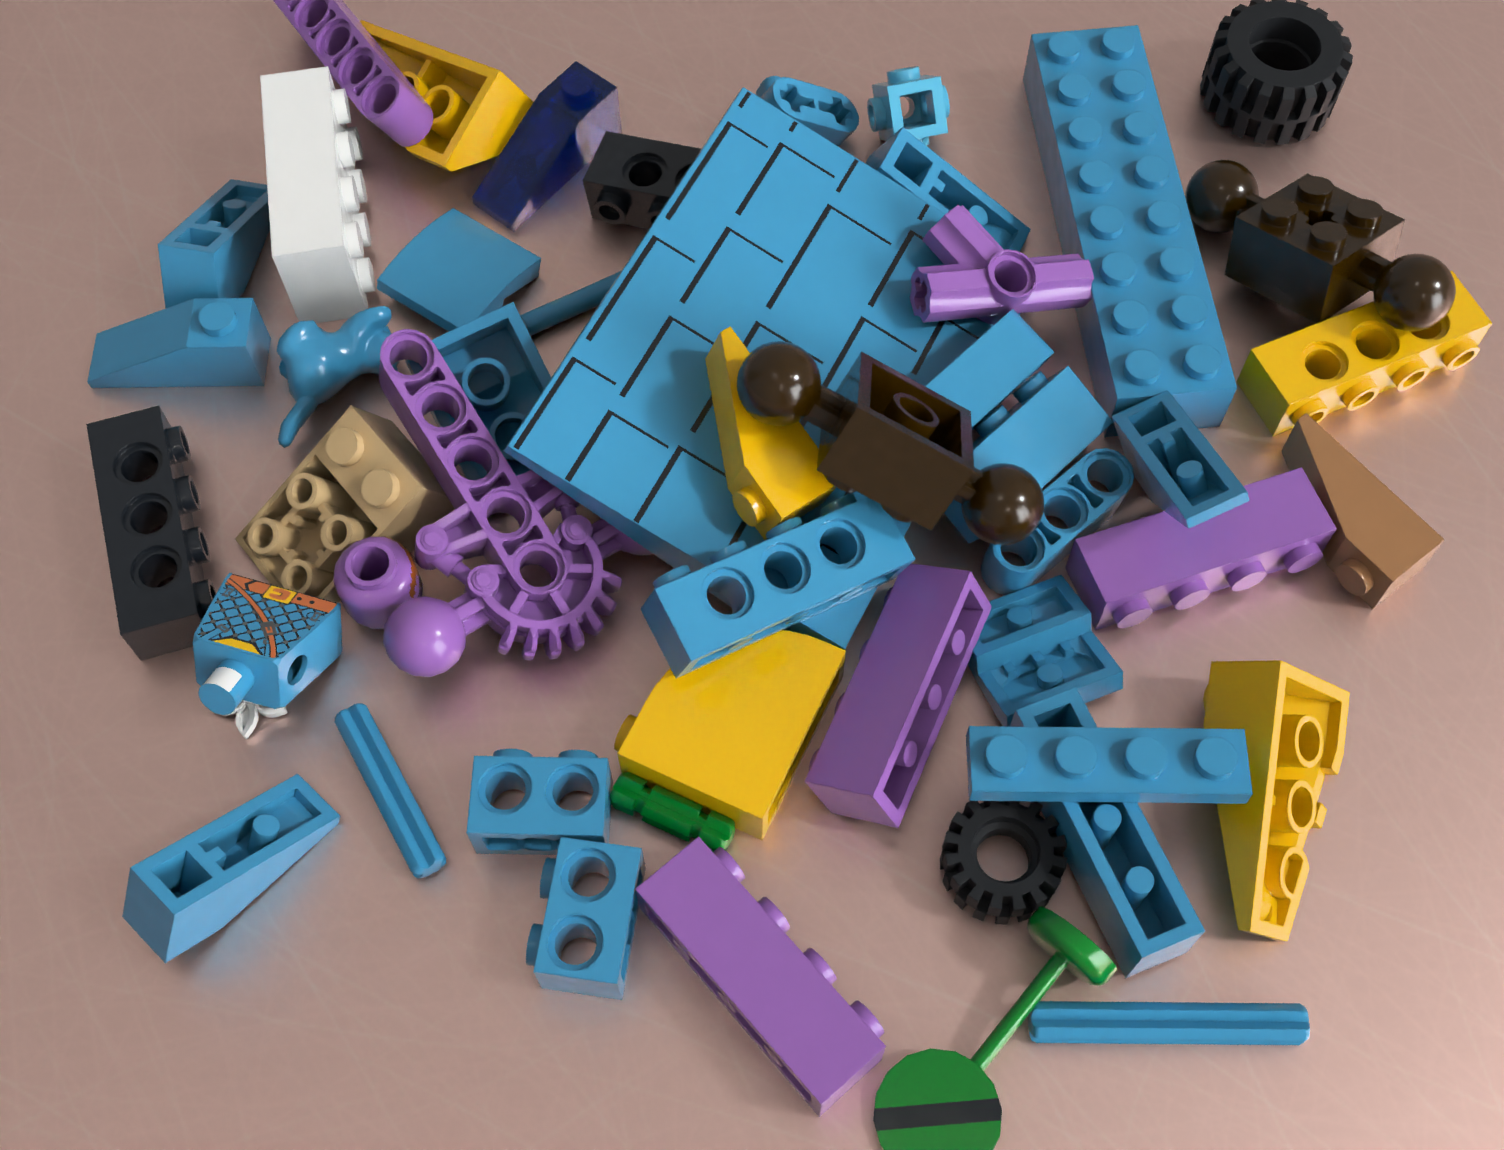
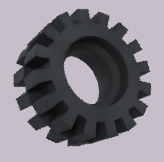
M969 801L966 803L963 813L961 814L957 811L951 820L940 856V870L944 869L945 871L942 881L946 891L951 889L955 891L954 902L962 910L967 904L975 909L972 917L984 921L986 914L996 916L995 924L1007 925L1010 917H1017L1018 922L1029 919L1033 911L1038 907H1045L1052 895H1054L1066 870L1068 858L1063 857V853L1067 843L1064 835L1057 836L1055 833L1059 825L1055 817L1050 815L1044 819L1039 815L1043 807L1040 803L1032 801L1028 808L1019 804L1020 801H984L980 804L978 801ZM1003 835L1011 837L1025 849L1028 857V869L1021 877L1012 881L993 879L979 865L977 859L978 846L985 839L992 836Z

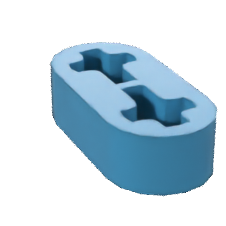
M781 77L761 97L837 146L841 145L859 125L857 110L846 96L837 91L804 81Z

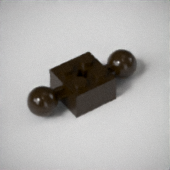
M1217 160L1205 164L1193 174L1188 182L1185 198L1191 219L1199 227L1210 232L1225 233L1233 231L1225 275L1316 324L1329 319L1369 291L1373 292L1374 304L1381 318L1392 327L1403 331L1413 332L1431 328L1443 320L1452 308L1455 300L1456 286L1450 270L1440 260L1425 254H1408L1394 260L1405 219L1384 210L1375 201L1361 199L1334 186L1326 178L1312 176L1308 173L1264 199L1259 196L1257 181L1253 174L1242 164L1231 160Z
M775 341L763 344L755 348L742 362L737 376V391L745 410L756 420L771 426L791 425L804 419L821 428L817 471L823 473L826 479L838 489L849 493L857 491L880 503L882 508L893 518L906 523L914 521L929 530L934 528L949 505L955 500L961 503L963 518L969 529L981 540L995 545H1010L1020 542L1031 535L1039 525L1044 512V496L1039 483L1031 473L1022 467L1008 463L992 464L981 470L974 467L971 411L862 351L836 392L821 384L820 371L812 356L803 348L793 343Z

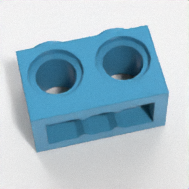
M500 749L495 751L493 756H474L466 833L476 854L557 855L561 837L609 843L611 800L609 798L613 788V779L608 758H598L596 754L585 750L563 751L558 757H533L529 752L519 749ZM516 789L525 793L523 800L514 808L501 810L493 807L496 798L507 790ZM572 791H585L592 795L589 803L579 810L568 811L559 807L562 798Z
M566 837L560 838L557 858H546L541 875L540 898L548 899L543 925L535 923L532 925L526 950V964L534 966L533 972L541 989L617 1000L623 999L639 910L635 889L644 882L646 870L642 848ZM588 873L605 875L609 881L605 889L599 894L586 897L574 892L575 884L582 876ZM587 938L597 944L593 956L582 964L571 965L560 959L563 948L571 940Z

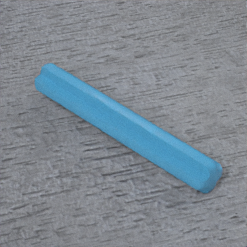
M1039 1001L1028 1015L1030 1038L1036 1043L1300 1045L1308 1040L1310 1036L1308 1012L1305 1006L1300 1003Z

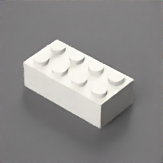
M328 66L260 75L272 258L299 322L313 320L316 323L349 319L356 313L368 309L367 292L376 291L371 260L369 257L363 258L364 247L371 246V235L365 212L359 213V203L367 202L365 182L361 169L355 170V161L363 160V152L357 127L348 128L346 124L351 123V112L345 88L335 89Z

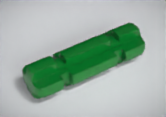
M623 772L616 780L609 798L611 805L615 809L631 816L638 812L643 816L641 821L687 842L699 836L712 852L718 847H722L724 850L728 849L735 834V822L731 818L713 810L708 815L702 811L704 806L659 785H655L651 789L646 785L648 780L630 772Z

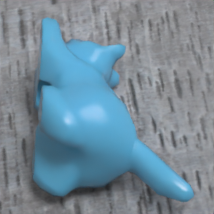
M379 306L360 311L350 317L339 330L333 333L324 331L313 320L294 323L283 333L277 345V353L282 359L279 369L280 374L288 380L289 392L295 399L296 404L281 423L278 436L279 445L284 448L290 446L299 429L316 410L317 406L332 398L351 380L361 374H379L381 346L384 340L392 334L388 326H386L392 318L389 307ZM399 361L392 365L396 371H398Z

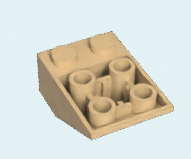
M351 405L245 526L235 540L270 584L338 603L341 600L333 582L334 569L337 560L345 549L354 542L367 537H388L400 542L409 552H412L415 549L418 531L422 527L433 524L443 518L454 507L423 456L393 421Z

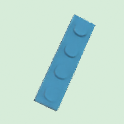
M969 726L966 734L969 801L1246 804L1253 795L1245 729Z

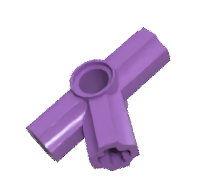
M957 205L946 213L927 232L922 240L944 265L917 267L911 276V305L914 316H919L923 323L977 317L979 320L993 325L1012 309L1017 313L1084 307L1092 298L1091 288L1094 279L1089 259H1082L1079 253L1028 258L1017 250H1004L963 205Z

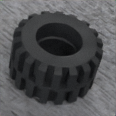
M1251 0L1249 7L1240 4L1233 8L1231 15L1225 16L1219 24L1202 74L1200 94L1205 96L1203 104L1207 112H1216L1214 120L1221 127L1228 125L1233 128L1232 134L1243 138L1244 135L1253 137V142L1265 144L1266 140H1274L1276 145L1288 144L1291 137L1301 141L1308 138L1311 131L1318 132L1325 125L1327 118L1330 117L1352 65L1353 55L1349 53L1352 47L1350 39L1341 35L1344 28L1338 21H1329L1327 19V12L1320 8L1316 10L1307 7L1308 3L1301 0H1296V3L1286 0Z

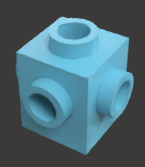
M919 66L888 71V82L872 85L874 98H870L867 101L868 119L872 131H879L880 140L887 141L903 127L927 146L930 144L929 136L948 133L946 118L949 117L950 105L947 90L941 82V76L920 75ZM900 97H905L909 102V111L903 117Z

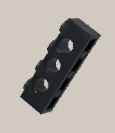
M606 131L582 180L592 218L600 219L610 224H626L649 229L701 149Z
M160 406L88 423L86 425L120 635L141 661L193 647L194 633L213 601L216 590L210 579L204 580L201 565L202 563L210 562V552L201 527H194L192 512L200 510V500L192 477L190 475L185 476L182 462L191 460V453L185 433L180 425L171 427ZM163 525L158 531L150 533L156 527ZM174 576L168 584L157 587L166 578Z

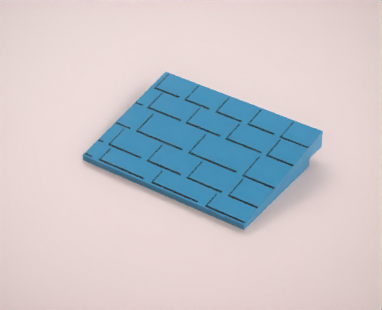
M743 87L503 451L673 568L688 565L691 572L711 565L710 557L728 545L744 540L748 548L766 541L755 526H749L740 518L733 504V495L727 486L705 361L721 331L731 326L749 353L763 344L775 341H784L800 346L816 362L821 375V384L836 392L861 351L926 386L986 333L993 324H987L977 317L923 323L919 316H914L910 301L911 276L917 267L944 265L922 240L945 213ZM804 419L800 420L801 425L819 448L821 428ZM836 487L821 505L800 518L803 524L822 517L820 510L847 494H854L857 501L866 496L857 491L849 493ZM894 518L903 536H905L911 522L906 523ZM820 544L823 555L829 561L841 564L840 556L835 549L826 544ZM764 568L765 575L771 584L781 589H788L786 579L779 571L773 568ZM877 587L784 630L809 635L845 650ZM710 592L715 597H717L718 599L732 607L729 600L725 596L717 592Z

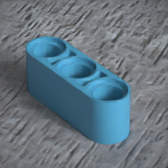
M1012 309L925 387L971 411L972 429H974L983 418L999 406L1055 352Z
M1108 448L1095 449L1086 454L1042 491L1044 496V512L1035 531L1024 540L1015 544H989L980 568L982 579L986 585L1001 595H1007L1034 585L1070 554L1075 539L1093 534L1105 524L1117 511L1133 485L1134 472L1128 459L1115 450ZM1093 480L1102 483L1109 492L1098 491L1089 481ZM1045 516L1060 518L1066 523L1068 529L1053 526ZM1001 552L1018 554L1023 558L1026 566L1010 564L1004 559Z

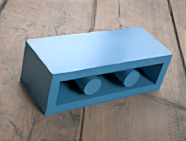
M1066 366L1048 379L1042 371H1039L1012 393L1018 400L1015 406L1009 411L1003 405L999 406L974 427L980 435L973 442L974 467L981 470L984 467L997 463L1014 464L1031 473L1042 489L1107 429L1113 421L1069 366ZM953 500L944 514L970 544L979 538L967 526L963 518L961 503Z

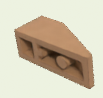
M1307 413L1297 420L1281 451L1289 471L1303 468L1337 528L1322 552L1325 562L1348 592L1359 596L1374 609L1422 570L1445 539Z

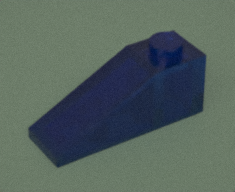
M575 61L539 93L472 196L473 204L514 232L593 159L606 131L619 134L622 132L617 87Z

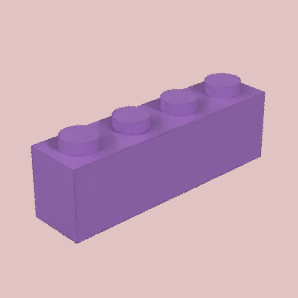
M1301 467L1244 485L1243 487L1247 490L1250 501L1189 529L1168 513L1162 511L1075 539L1065 569L1079 598L1091 612V623L1094 629L1099 630L1114 624L1118 628H1129L1146 620L1154 611L1172 605L1177 610L1187 609L1205 600L1212 592L1231 587L1232 591H1242L1261 582L1267 574L1287 569L1289 573H1297L1318 563L1323 557V550L1337 528L1303 468Z
M910 564L898 575L893 587L887 591L883 610L870 638L865 641L861 648L859 663L846 691L839 697L836 703L834 718L820 748L814 752L811 758L809 773L804 781L831 813L899 828L971 658L972 651L977 644L992 608L971 571Z
M698 836L635 889L639 908L820 1117L882 1060L886 1045L879 1038L884 1034V1029L864 1004L856 1000L849 1005L832 986L837 980L833 970L814 949L808 948L803 953L786 935L790 925L776 905L767 897H762L757 902L740 882L745 879V875L732 856L722 847H718L712 852Z

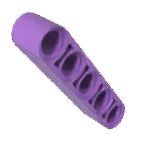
M273 0L325 67H329L330 74L341 88H345L347 96L367 119L400 146L410 147L425 138L433 124L431 107L343 0Z

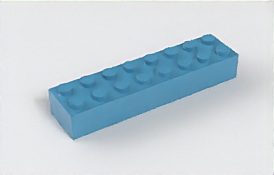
M1139 26L1031 34L1023 83L1062 254L1079 253L1082 259H1089L1094 275L1091 300L1084 307L1075 308L1096 401L1112 419V415L1168 390L1197 428L1219 427L1237 390V385ZM1114 422L1103 431L1104 437L1118 436Z

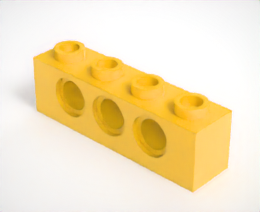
M1450 271L1456 286L1455 300L1445 318L1433 327L1413 332L1394 328L1381 318L1373 301L1251 349L1236 382L1272 436L1294 428L1297 420L1306 413L1319 423L1327 414L1347 407L1348 410L1359 409L1371 402L1379 393L1397 387L1398 390L1411 388L1422 381L1429 373L1446 367L1448 370H1455L1464 366L1479 353L1480 348L1478 345L1489 330L1492 322L1454 272Z

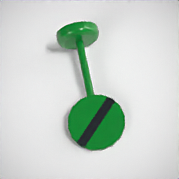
M1043 906L1038 907L1029 918L1027 929L1032 939L1051 958L971 1059L956 1051L930 1048L905 1056L886 1073L876 1093L873 1118L881 1147L884 1150H994L1000 1138L1002 1108L995 1085L984 1071L1064 969L1090 985L1100 986L1107 983L1118 970L1115 963L1092 940L1064 918Z

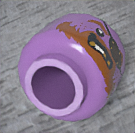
M367 537L356 541L342 552L335 564L333 582L337 594L346 612L358 624L371 629H384V625L393 610L406 600L422 597L423 583L412 554L396 540L388 537Z

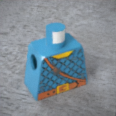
M229 573L194 633L196 681L201 686L198 691L201 702L209 710L220 715L231 714L242 700L273 709L285 707L342 653L341 604Z

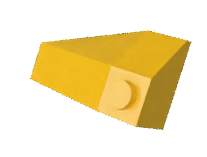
M360 20L362 25L432 109L433 124L428 134L419 143L405 147L412 155L453 172L511 152L537 104L503 72Z
M1281 660L1211 661L1209 684L1203 696L1205 709L1203 726L1204 729H1245L1253 795L1246 804L1217 803L1238 930L1273 940L1288 941L1309 871L1303 847L1308 831L1311 828H1322L1327 809L1321 802L1317 801L1325 775H1338L1344 754L1350 692Z

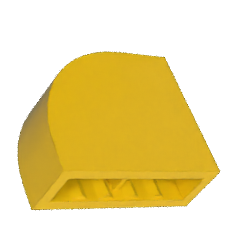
M782 630L677 679L670 668L657 682L638 716L628 715L619 729L614 743V750L618 751L617 755L621 774L623 772H630L648 780L646 785L651 789L655 785H659L704 806L702 811L708 815L713 810L729 817L735 822L736 829L763 841L843 678L846 650L809 635Z

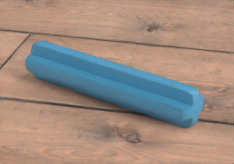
M357 703L348 709L340 711L335 717V724L410 871L418 879L437 872L446 864V857L367 706Z

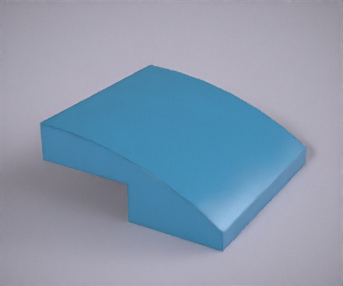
M452 208L429 224L398 253L377 279V289L449 332L503 307L505 298L539 276L541 258Z
M1062 575L989 601L992 608L977 644L972 651L968 666L1002 726L1010 727L1015 710L1073 687L1077 688L1084 703L1123 689L1122 669L1092 632L1090 610Z

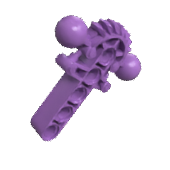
M403 329L393 332L384 340L380 350V386L455 509L435 523L426 525L418 531L415 541L414 559L425 570L438 569L447 577L453 575L465 585L464 594L448 603L437 598L423 596L406 600L393 610L384 625L383 644L388 657L400 670L413 676L432 677L444 673L459 661L466 647V636L486 624L502 635L497 651L503 655L510 651L513 641L523 643L522 657L526 661L533 660L537 644L544 645L545 653L549 659H557L561 654L562 644L560 638L564 640L568 647L578 651L585 643L582 630L597 636L604 627L599 615H612L617 605L608 594L619 591L622 579L616 574L603 570V559L620 550L639 556L653 553L605 520L600 519L591 524L586 517L577 515L576 508L580 506L579 502L532 470L516 476L432 340L426 334L417 330ZM404 359L413 360L419 363L423 370L417 374L405 375L396 371L392 365ZM441 410L449 413L455 422L450 426L435 427L429 424L423 416L430 411ZM473 461L482 465L487 475L478 480H468L462 477L455 467L462 462ZM555 508L556 511H561L563 523L559 524L552 535L543 518ZM495 513H507L518 521L520 528L515 532L500 533L490 526L487 518ZM482 555L488 562V564L477 566L472 570L462 563L464 559ZM530 564L539 565L550 573L552 582L543 587H534L522 578L520 569Z

